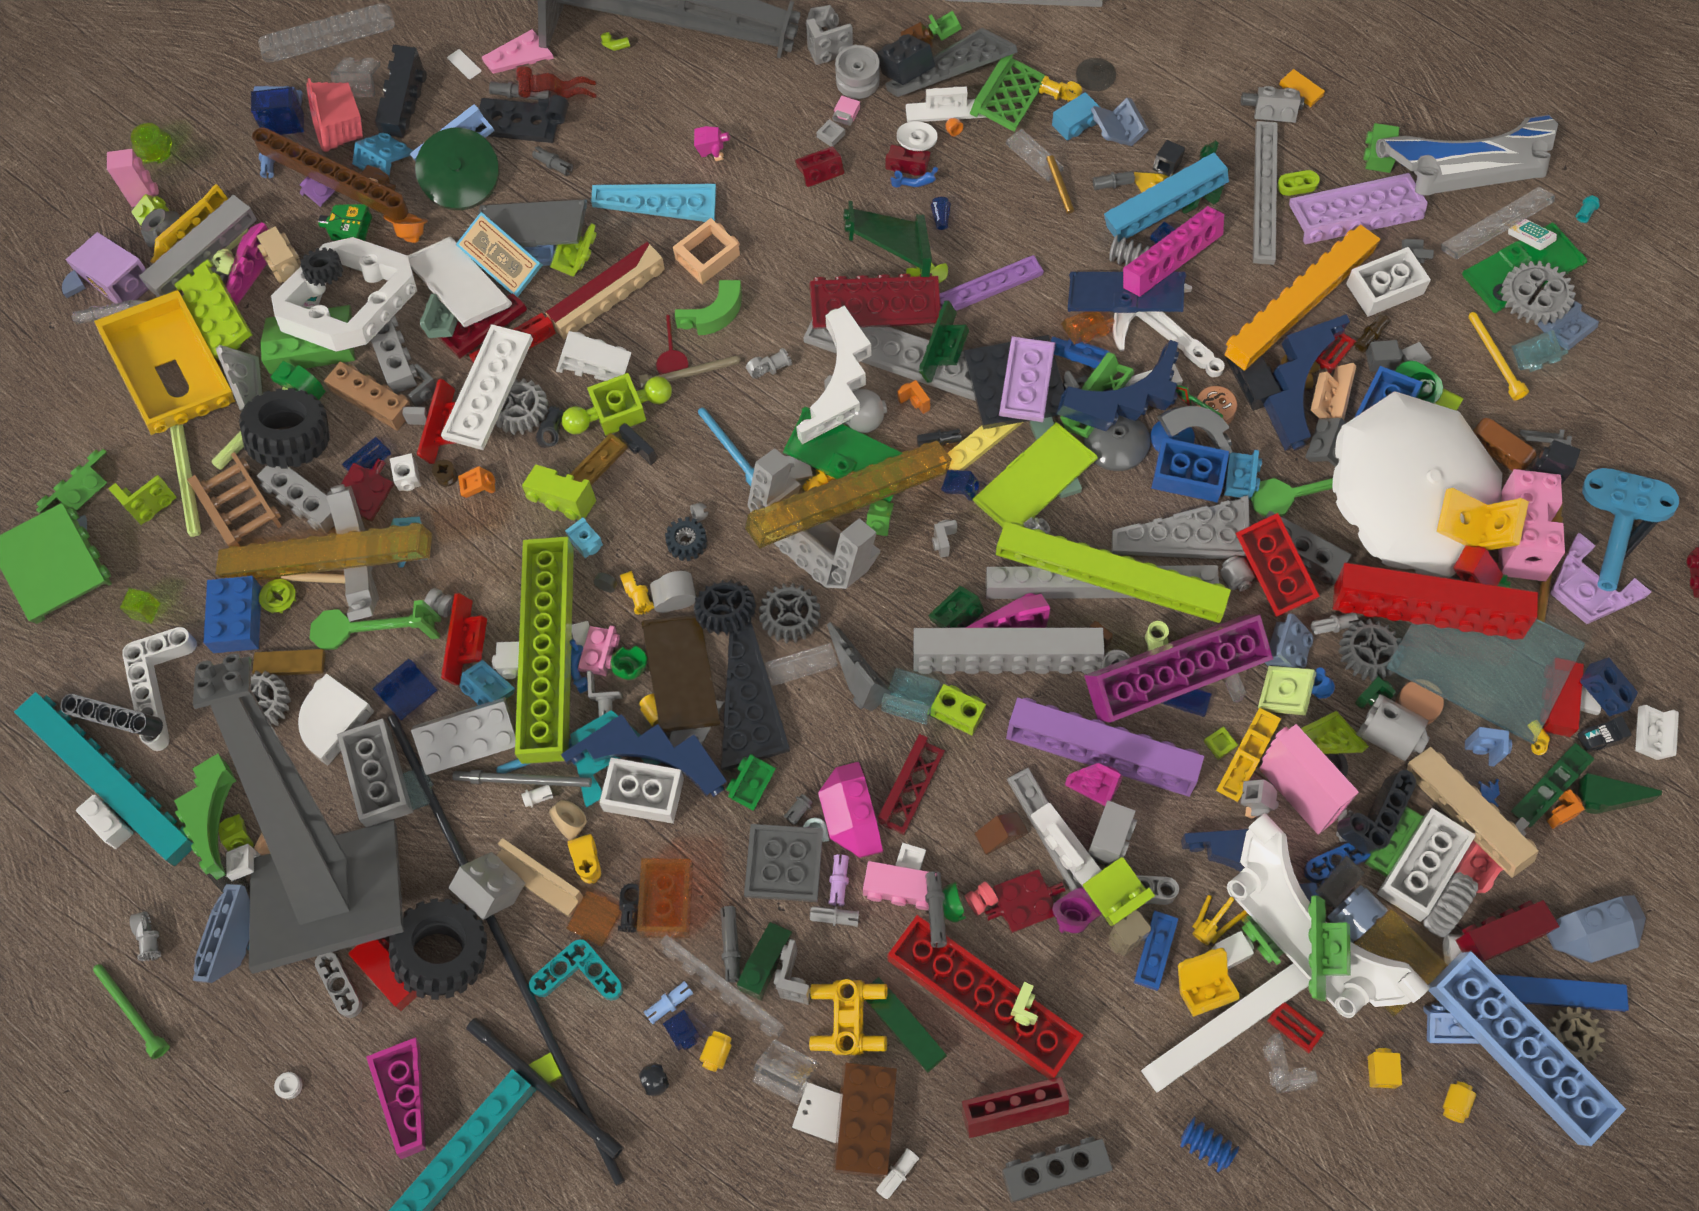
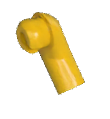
M1535 720L1526 726L1534 736L1531 750L1536 755H1543L1548 749L1550 738L1538 721Z

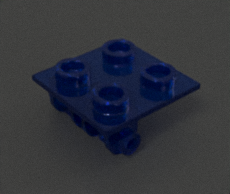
M411 659L404 661L403 664L372 688L401 721L438 691Z

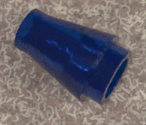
M936 197L932 200L930 207L936 223V229L945 230L948 228L951 203L947 197Z

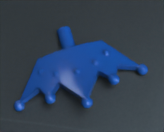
M1495 779V784L1489 781V787L1479 781L1478 784H1480L1482 796L1489 803H1493L1498 807L1499 805L1494 799L1500 795L1499 779Z

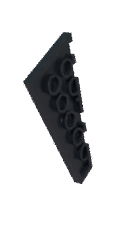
M752 623L746 624L745 629L738 628L737 633L734 631L729 632L722 771L739 767L743 757L749 758L750 754L763 760L790 752Z

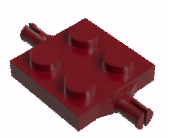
M379 458L372 469L353 463L341 483L345 487H352L361 517L371 522L394 486L392 481L380 475L386 462Z
M1037 869L993 886L998 898V907L984 911L985 916H987L988 921L1002 916L1012 934L1054 918L1052 896L1066 892L1065 887H1063L1062 882L1048 887L1042 878L1040 870Z

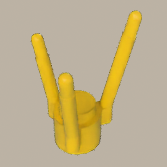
M1211 895L1206 897L1199 916L1192 925L1195 929L1192 934L1203 944L1209 945L1210 942L1214 944L1221 935L1248 914L1243 910L1217 931L1218 927L1216 924L1233 903L1234 897L1228 899L1212 921L1206 919L1203 922L1212 899Z

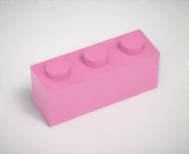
M133 149L107 152V170L131 207H135L145 194L154 197L159 194L156 182L152 181L149 171L145 170L141 158L137 157Z
M868 861L863 896H867V899L880 902L882 899L891 900V903L894 905L905 906L908 903L916 905L915 907L918 909L929 910L928 903L925 901V895L927 894L925 875L928 872Z

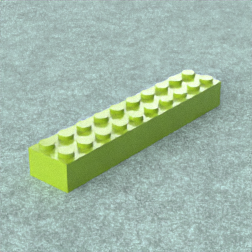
M568 537L523 540L515 755L521 764L564 761L561 754L569 749L570 640L572 639L574 548Z

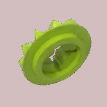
M275 579L263 586L259 594V602L265 610L272 614L274 612L283 613L287 608L291 609V604L293 601H296L295 593L297 592L289 581ZM273 592L281 595L283 601L275 600Z

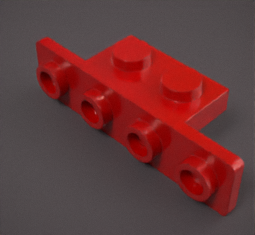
M438 379L417 451V455L429 464L435 463L440 445L455 443L444 440L441 436L456 403L452 402L455 388L443 379Z
M460 593L454 594L441 674L443 680L455 686L460 684L463 664L481 661L487 618L482 615L470 617L473 601Z

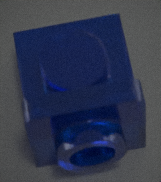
M947 470L941 489L946 494H963L969 501H973L979 490V481L971 471Z
M685 1010L663 1023L678 1050L682 1048L684 1050L690 1049L697 1043L696 1039L700 1037Z

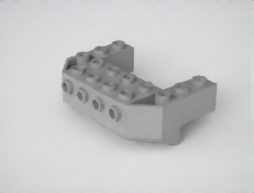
M774 448L755 462L747 504L760 532L767 540L779 547L782 553L787 554L800 568L806 570L815 581L820 582L824 587L847 589L868 572L880 554V550L873 545L877 532L860 518L841 532L798 496L801 484L789 475L791 461Z

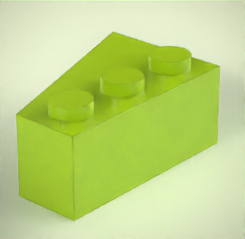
M535 464L522 484L526 498L535 503L537 501L543 503L551 511L558 510L571 520H580L583 517L585 519L596 502L590 481L584 479L582 482L573 480L575 478L573 475L567 474L566 477L557 475L558 472L556 470Z

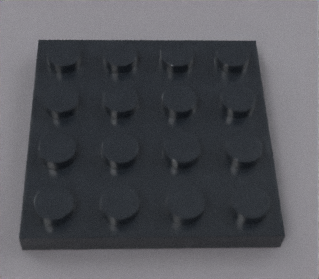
M1049 335L1029 338L1050 342ZM1011 342L964 350V358L983 430L1031 421L999 416ZM1054 354L1044 418L1059 416L1056 413L1061 395L1064 392Z

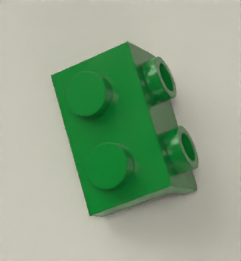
M750 754L749 758L743 757L738 767V770L741 772L737 780L732 778L726 791L730 792L728 795L729 799L754 811L776 768Z

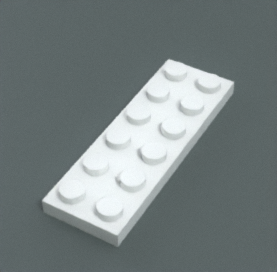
M491 324L441 436L444 440L484 450L533 340L531 334Z

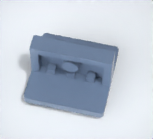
M1288 614L1286 622H1276L1269 645L1273 660L1265 662L1268 667L1280 666L1304 669L1307 665L1308 653L1313 644V635L1294 614Z

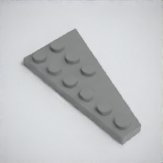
M1248 495L1241 497L1239 500L1231 502L1228 500L1221 502L1219 505L1204 506L1173 514L1169 518L1154 519L1153 522L1141 525L1138 523L1112 531V554L1229 559L1238 556L1239 558L1247 559L1235 533L1249 527Z

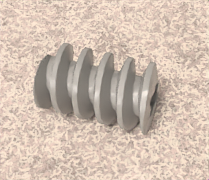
M1116 235L1109 253L1110 262H1114L1118 258L1117 263L1121 265L1125 261L1126 266L1150 249V246H1147L1143 251L1142 243H1139L1135 248L1134 240H1131L1126 245V238L1123 237L1118 242V235Z

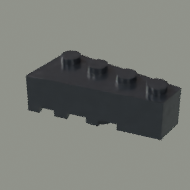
M393 44L392 53L395 54L394 60H389V80L384 81L385 98H380L375 123L379 133H387L393 137L404 138L405 132L410 126L411 115L415 113L417 98L421 96V87L423 82L426 81L427 72L423 68L417 48Z

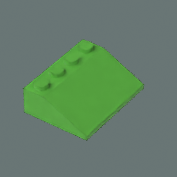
M350 305L328 308L332 318L346 323L352 319ZM276 317L266 318L261 339V359L269 374H273L282 361L295 367L299 365L304 369L337 364L340 361L342 363L355 361L354 347L336 352L281 332Z

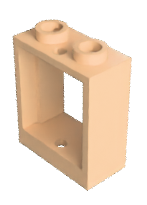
M710 218L673 246L675 259L703 285L740 256V244L733 235L730 236L720 223H716ZM713 234L726 247L705 264H702L689 251Z

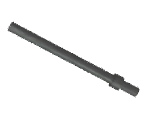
M483 770L453 772V780L470 781L471 784L495 782L591 787L592 778L486 773Z

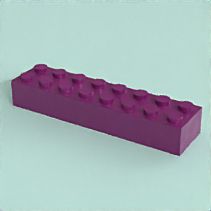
M1245 614L1084 675L1097 719L1113 722L1273 660L1261 616Z

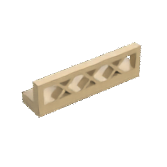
M502 838L498 843L501 847V851L497 855L500 860L525 882L524 887L570 918L584 899L581 892Z

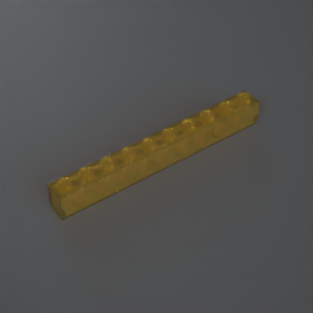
M938 441L929 444L925 443L919 448L911 451L907 450L893 458L889 457L878 464H871L865 469L851 472L839 479H833L819 487H812L801 494H794L790 498L774 502L768 507L753 510L747 516L745 529L760 549L944 475L948 472L952 458Z
M411 523L408 526L392 525L384 529L370 528L368 531H349L345 534L330 533L328 536H309L306 539L291 538L288 541L282 542L269 541L266 544L251 543L243 547L230 546L227 549H219L215 575L221 579L253 576L257 580L430 559L432 533L420 523Z

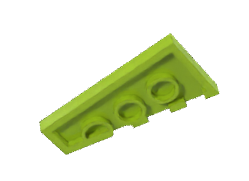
M1337 711L1301 728L1324 754L1363 753L1369 747L1361 737L1356 735L1357 733Z

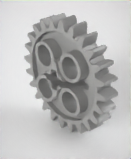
M1530 261L1528 266L1521 263L1519 268L1514 267L1512 272H1508L1502 284L1501 293L1504 294L1502 300L1507 301L1505 307H1512L1510 313H1519L1517 319H1521L1524 316L1526 317V323L1533 319L1535 325L1538 324L1539 320H1542L1543 324L1546 325L1549 320L1555 323L1557 318L1562 319L1569 312L1575 301L1573 298L1576 293L1572 292L1575 286L1568 285L1571 278L1564 279L1563 277L1566 272L1558 273V267L1551 269L1550 263H1547L1544 267L1541 261L1538 262L1537 266H1534L1533 262ZM1544 281H1548L1543 290L1539 292L1534 302L1531 305H1528L1533 295H1535L1538 292Z

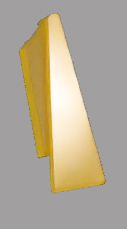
M217 184L210 189L204 198L155 239L154 257L150 261L151 264L155 263L178 241L191 232L194 227L205 220L209 214L219 208L224 201L228 200Z

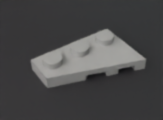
M219 345L216 348V352L239 409L242 410L248 401L252 402L253 397L262 395L259 357Z

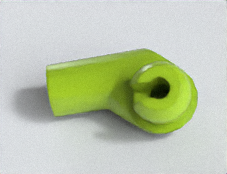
M609 32L601 35V43L608 49L617 51L630 47L628 37L615 40L611 38Z

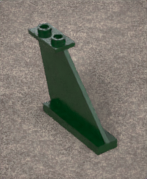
M848 201V209H844L843 221H845L844 231L848 232L850 241H853L854 234L917 266L920 268L921 277H930L932 255L925 215L916 214L914 222L853 209V201Z

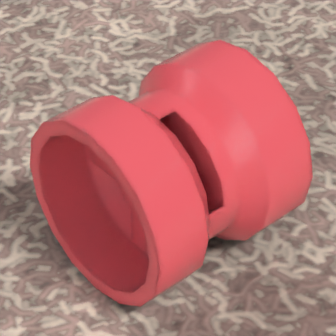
M985 881L978 885L976 891H970L964 895L968 905L977 916L983 913L988 905L993 906L998 902L996 894Z

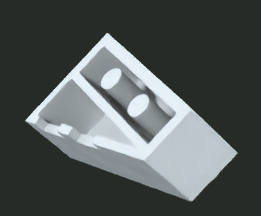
M569 331L556 372L562 373L563 369L575 371L577 376L587 373L595 375V379L607 381L625 374L631 352L626 351L623 347L606 344L600 339L594 340L586 337L580 332Z

